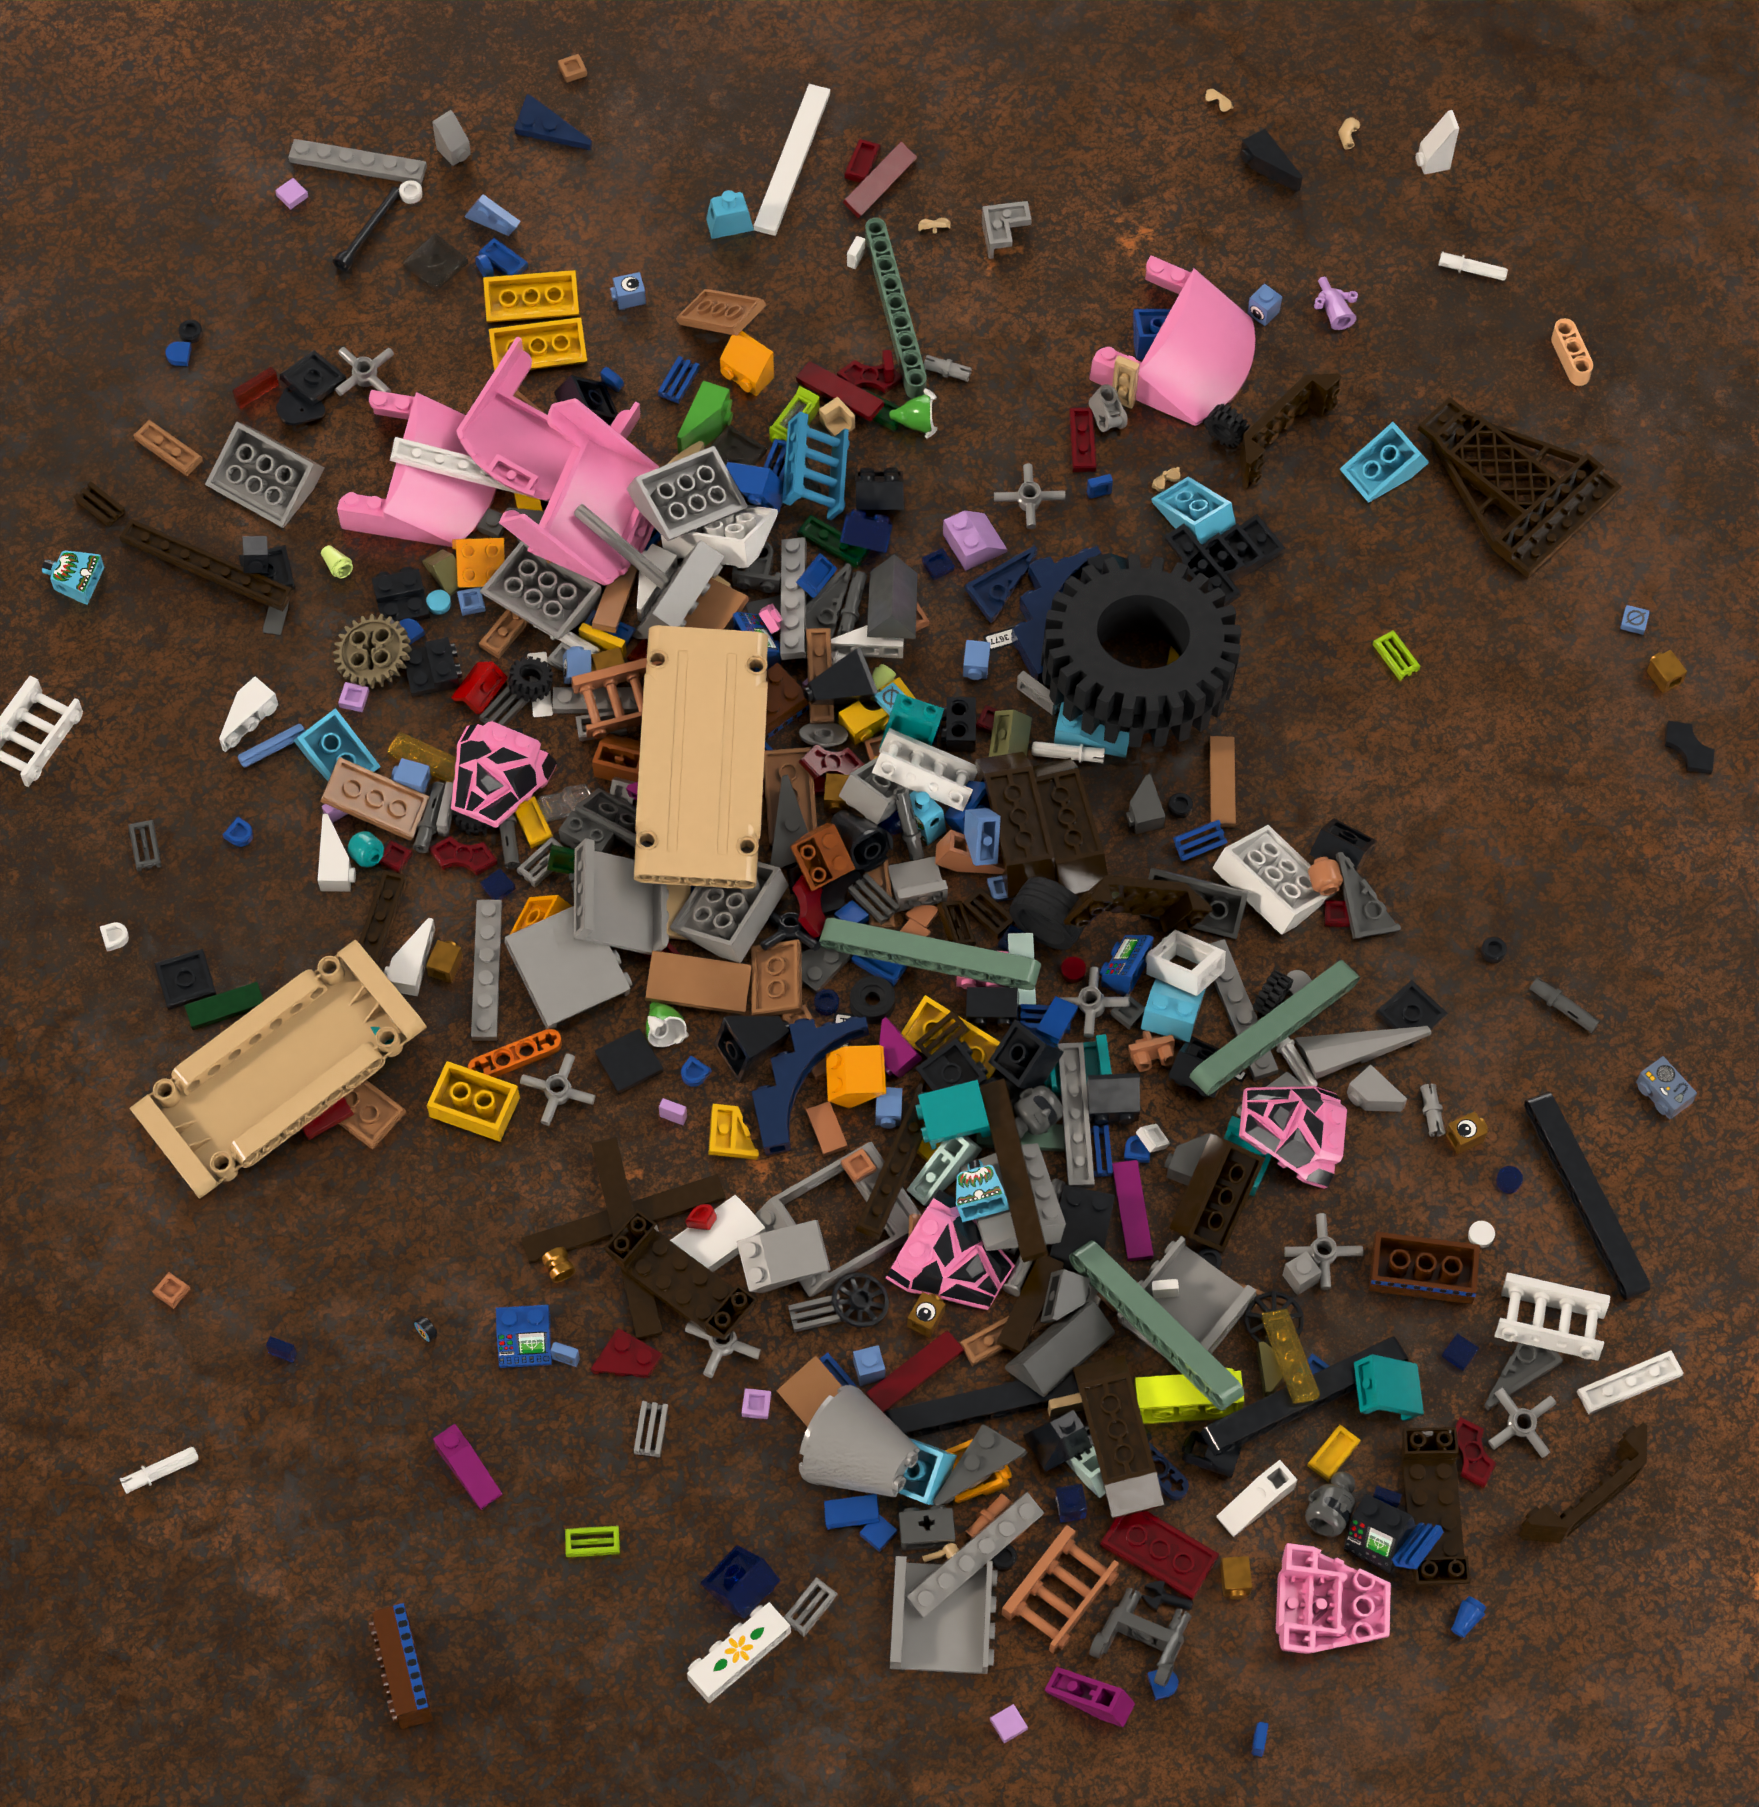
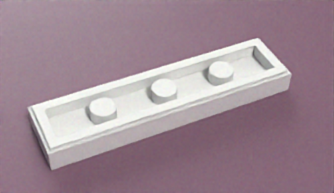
M1672 1350L1584 1386L1577 1390V1394L1588 1415L1679 1378L1683 1375V1371Z

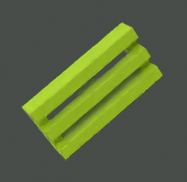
M1394 630L1373 641V646L1399 681L1404 679V676L1407 675L1408 677L1412 675V672L1420 670L1421 666ZM1388 639L1392 640V642L1395 644V646L1398 648V650L1410 664V667L1406 665V663L1400 657L1398 651L1394 649V647L1391 645Z
M619 1526L565 1529L566 1557L620 1554ZM614 1534V1538L571 1540V1536ZM614 1544L611 1547L571 1549V1547Z

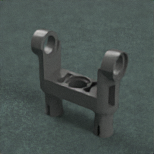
M1127 1588L1119 1606L1112 1610L1102 1632H1098L1095 1636L1089 1655L1101 1659L1104 1653L1107 1654L1117 1632L1163 1651L1157 1664L1159 1668L1154 1683L1165 1687L1171 1677L1174 1668L1173 1663L1184 1642L1183 1633L1192 1617L1187 1611L1182 1616L1183 1610L1176 1609L1169 1627L1165 1628L1134 1615L1133 1612L1142 1598V1594L1135 1590L1134 1594H1131L1133 1588Z

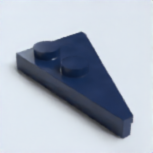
M526 95L514 128L515 134L591 150L592 140L534 97Z
M1035 546L965 585L966 592L990 623L994 622L1025 575L1029 565L1038 555Z

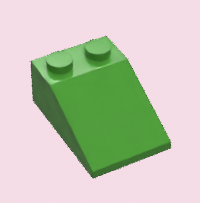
M706 381L702 382L678 433V454L699 441L704 442L705 447L723 433L726 425H730L733 418L730 389Z

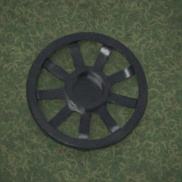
M851 1273L842 1277L834 1286L831 1304L842 1322L844 1321L851 1326L857 1327V1329L877 1325L882 1321L889 1308V1297L883 1284L875 1277L865 1273ZM855 1277L867 1278L863 1288L857 1287ZM849 1279L853 1292H850L841 1284ZM872 1280L880 1289L870 1294L867 1289ZM838 1290L847 1295L849 1299L837 1300ZM881 1294L884 1295L885 1304L872 1302V1298ZM847 1304L851 1305V1307L844 1314L838 1306ZM869 1307H874L877 1309H881L883 1311L879 1317H876L869 1309ZM854 1310L857 1311V1321L848 1318ZM865 1311L872 1321L862 1322V1312Z
M1271 1291L1256 1296L1250 1302L1245 1314V1324L1247 1331L1256 1342H1263L1255 1333L1266 1327L1268 1333L1264 1342L1272 1348H1282L1292 1344L1300 1336L1304 1325V1314L1292 1296ZM1271 1297L1272 1308L1268 1309L1261 1300ZM1276 1297L1287 1301L1281 1309L1276 1307ZM1255 1304H1258L1265 1314L1252 1313L1251 1310ZM1292 1304L1297 1313L1285 1315L1284 1311ZM1250 1318L1262 1319L1263 1323L1251 1328ZM1299 1318V1327L1296 1328L1286 1323V1320ZM1283 1327L1295 1333L1288 1341H1286L1283 1334ZM1273 1332H1278L1281 1343H1269Z

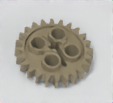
M371 614L369 620L361 616V623L359 624L353 620L352 624L354 627L349 628L345 626L346 635H338L342 642H335L338 650L333 651V654L337 658L334 660L338 667L337 670L347 682L350 681L352 684L359 683L362 687L368 683L374 689L377 682L381 687H384V680L386 679L392 683L393 679L391 676L393 674L400 676L398 669L407 668L403 661L411 659L407 654L412 651L409 645L411 640L407 635L408 633L399 621L394 622L391 616L385 619L383 614H380L378 619Z

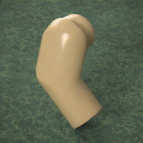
M1353 117L1347 118L1338 132L1345 150L1354 147L1355 144L1351 134L1360 127V122Z

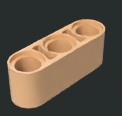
M1566 318L1560 319L1554 327L1551 338L1552 344L1571 383L1583 386L1589 382L1593 361L1574 322Z

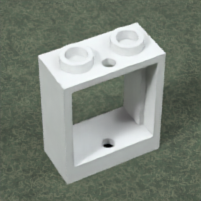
M1174 930L1147 953L1145 959L1147 963L1146 974L1198 996L1225 971L1226 951ZM1175 955H1178L1198 965L1191 971L1170 962V960Z

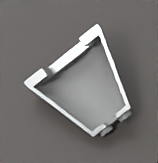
M845 1385L838 1388V1394L835 1397L829 1395L821 1404L805 1432L800 1448V1454L804 1455L803 1463H799L801 1477L812 1484L896 1497L897 1493L905 1486L906 1478L903 1477L908 1467L912 1468L916 1464L920 1449L859 1388L853 1385Z

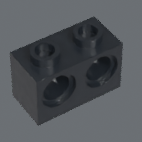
M947 697L946 706L941 707L944 708L941 721H946V728H941V742H946V752H975L976 697ZM961 712L963 715H955L954 713ZM960 733L964 736L956 737L954 734Z

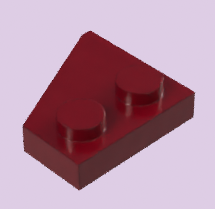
M618 1328L591 1367V1372L594 1374L602 1372L614 1373L615 1376L626 1377L633 1375L637 1378H649L663 1355Z

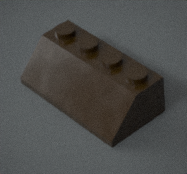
M1210 1134L1169 1229L1224 1253L1265 1158L1228 1140Z

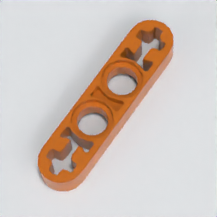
M554 1029L543 1030L475 1057L469 1062L468 1069L476 1071V1067L480 1066L483 1069V1074L494 1078L559 1052L562 1047L561 1036ZM551 1038L554 1040V1045L550 1046L546 1039ZM538 1041L539 1045L541 1046V1051H538V1047L536 1044V1042ZM524 1046H531L534 1052L530 1056H523L520 1054V1049ZM501 1055H507L510 1058V1062L505 1066H500L496 1063L497 1058ZM492 1060L494 1068L493 1070H491V1067L489 1066L488 1061Z

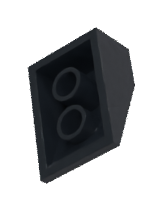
M1064 1185L1060 1208L1066 1224L1061 1242L1052 1244L1050 1257L1064 1263L1063 1269L1079 1273L1071 1264L1069 1256L1091 1240L1095 1241L1103 1250L1105 1249L1115 1195Z

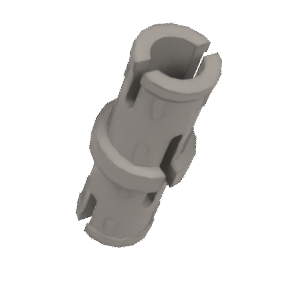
M927 355L924 361L925 370L943 374V377L946 378L951 376L968 382L972 372V367L953 363L951 359L943 360Z
M1425 1084L1420 1087L1424 1103L1422 1111L1423 1115L1427 1118L1429 1136L1435 1137V1132L1437 1136L1445 1134L1441 1115L1443 1107L1439 1104L1436 1084H1430L1431 1088H1429V1084Z

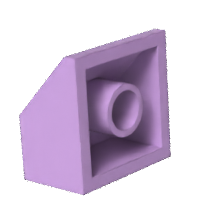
M962 511L943 520V536L965 571L1007 552L1006 546L985 513Z

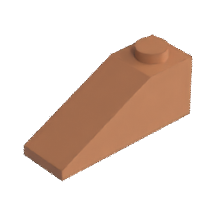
M950 830L936 844V865L956 872L1004 873L1005 866L1000 847L998 851V864L975 866L972 862L964 834Z

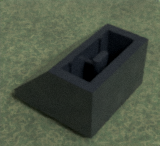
M866 467L856 471V510H904L903 471H898V468L895 467L884 468V471H875L874 468Z

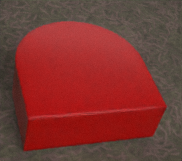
M703 1204L695 1207L685 1222L688 1228L710 1230L716 1221L717 1215L711 1205Z

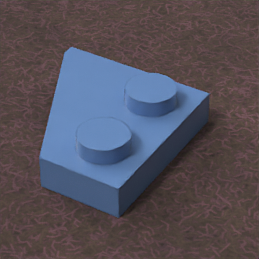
M484 194L481 195L465 215L467 219L507 236L520 223V220Z

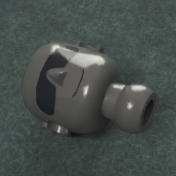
M1036 1086L1035 1088L1024 1090L1020 1094V1099L1015 1103L1013 1110L1020 1140H1022L1026 1132L1032 1135L1047 1133V1129L1055 1125L1063 1116L1061 1102L1046 1086Z
M1343 1471L1337 1472L1332 1476L1331 1484H1324L1309 1495L1308 1500L1310 1503L1305 1512V1519L1313 1531L1326 1537H1335L1344 1531L1355 1508V1498L1351 1494L1356 1487L1353 1476Z

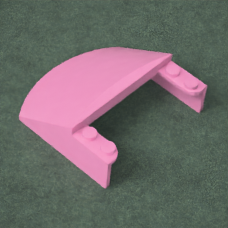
M1150 256L1146 264L1145 279L1175 292L1179 296L1142 362L1136 360L1133 356L1117 352L1112 347H1105L1098 350L1092 360L1089 379L1100 385L1108 384L1112 386L1114 365L1118 355L1140 364L1136 400L1196 426L1203 423V420L1206 419L1216 405L1230 403L1245 383L1255 352L1253 320L1196 269L1189 272L1154 256Z
M517 336L461 422L456 433L461 444L474 462L493 479L521 494L550 501L574 444L568 442L562 434L548 425V415L513 396L532 367L531 356L523 351L522 338ZM635 402L630 410L621 411L611 424V427L625 439L628 438L640 419V404Z
M371 390L369 403L373 408L374 414L408 420L403 439L470 456L456 433L466 415L417 392L415 397ZM396 463L386 499L349 492L340 499L337 511L341 528L345 530L452 547V539H465L471 532L474 533L477 530L479 522L493 503L497 488Z
M574 398L552 404L548 412V425L562 434L568 442L573 443L574 447L539 525L527 515L520 514L515 510L504 512L499 523L528 545V552L602 585H608L619 576L624 575L631 563L574 515L575 510L581 504L585 505L642 554L650 540L654 526L637 509L627 488L635 477L655 470L659 466L583 403Z

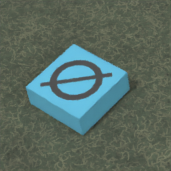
M893 682L874 696V700L889 716L897 693L905 695Z

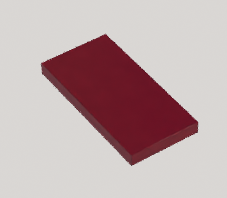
M1148 1511L1115 1518L1100 1543L1102 1548L1156 1580L1165 1581L1166 1586L1190 1600L1195 1598L1220 1555Z

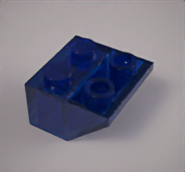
M852 509V512L846 513L840 543L886 553L893 522L889 521L888 516L876 514L875 518L866 516V511Z

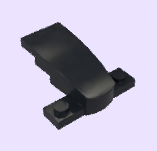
M1258 514L1241 525L1235 524L1222 535L1217 533L1203 545L1185 524H1182L1165 536V541L1181 559L1182 564L1188 566L1187 581L1190 582L1199 573L1208 577V592L1219 587L1226 595L1224 607L1241 596V592L1233 583L1234 581L1254 572L1285 552L1283 544Z

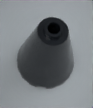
M840 810L833 815L831 824H835L856 870L859 871L860 869L869 872L878 868L887 860L886 854L889 849L892 851L893 838L886 829L849 810Z

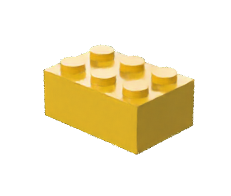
M447 1061L427 1103V1108L431 1118L500 1142L520 1099L517 1085Z

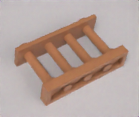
M647 658L572 677L574 694L580 693L584 696L592 723L586 725L587 738L593 737L598 739L616 730L642 725L643 690L640 679L646 674ZM654 661L652 664L660 666L663 663L660 661ZM625 681L631 684L639 712L628 715L624 714L616 687L618 683ZM602 687L608 691L615 718L605 721L600 719L593 695L594 689Z
M1068 1525L1065 1526L1002 1607V1616L1009 1621L1015 1615L1017 1617L1021 1615L1053 1639L1049 1651L1053 1654L1058 1647L1063 1649L1071 1638L1069 1635L1070 1631L1106 1585L1110 1587L1119 1576V1573L1116 1572L1119 1563L1114 1560L1106 1568L1076 1546V1541H1074L1075 1530ZM1063 1553L1066 1555L1068 1553L1101 1577L1092 1589L1059 1565L1060 1562L1057 1560ZM1047 1573L1049 1575L1054 1574L1085 1597L1076 1610L1043 1586L1042 1580ZM1031 1594L1033 1596L1038 1595L1069 1618L1060 1631L1027 1607L1028 1604L1025 1601Z

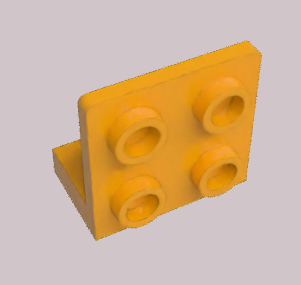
M504 538L452 539V549H456L457 586L460 588L483 587L505 561Z

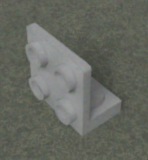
M936 857L888 866L896 903L900 906L899 911L909 910L919 905H933L947 901L948 888L946 880L941 878L939 866L935 864Z

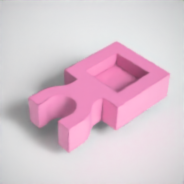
M773 603L762 608L759 615L770 633L773 634L780 629L782 617Z

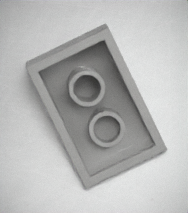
M878 757L850 773L839 794V797L845 800L850 807L858 810L867 820L874 822L876 825L889 818L898 809L893 791L904 787L872 773Z
M818 1220L760 1233L737 1241L749 1292L765 1293L831 1270Z

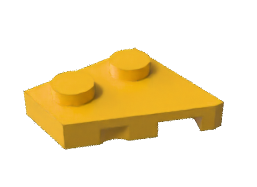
M713 1104L711 1108L708 1155L757 1160L759 1152L751 1141V1134L748 1127L743 1123V1116L739 1107Z

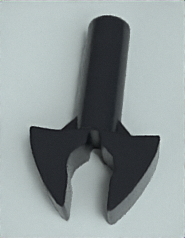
M1165 1581L1151 1582L1144 1587L1146 1590L1155 1591L1158 1595L1155 1598L1142 1595L1144 1603L1155 1612H1157L1158 1606L1164 1603L1189 1611L1193 1608V1600L1167 1593L1163 1588Z

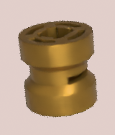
M565 1247L554 1248L542 1257L545 1267L551 1270L549 1275L554 1283L562 1282L573 1276L576 1272L573 1263L568 1262V1253Z

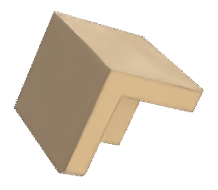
M836 397L819 409V422L835 437L844 428L848 429L849 432L855 428V415L839 397Z

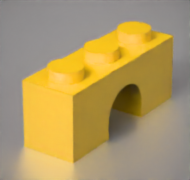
M900 677L879 688L880 692L893 682L906 696L916 699ZM857 701L839 712V725L848 731V737L856 745L861 741L864 742V740L871 739L878 731L885 730L890 716L883 708L871 711L866 709L860 701Z

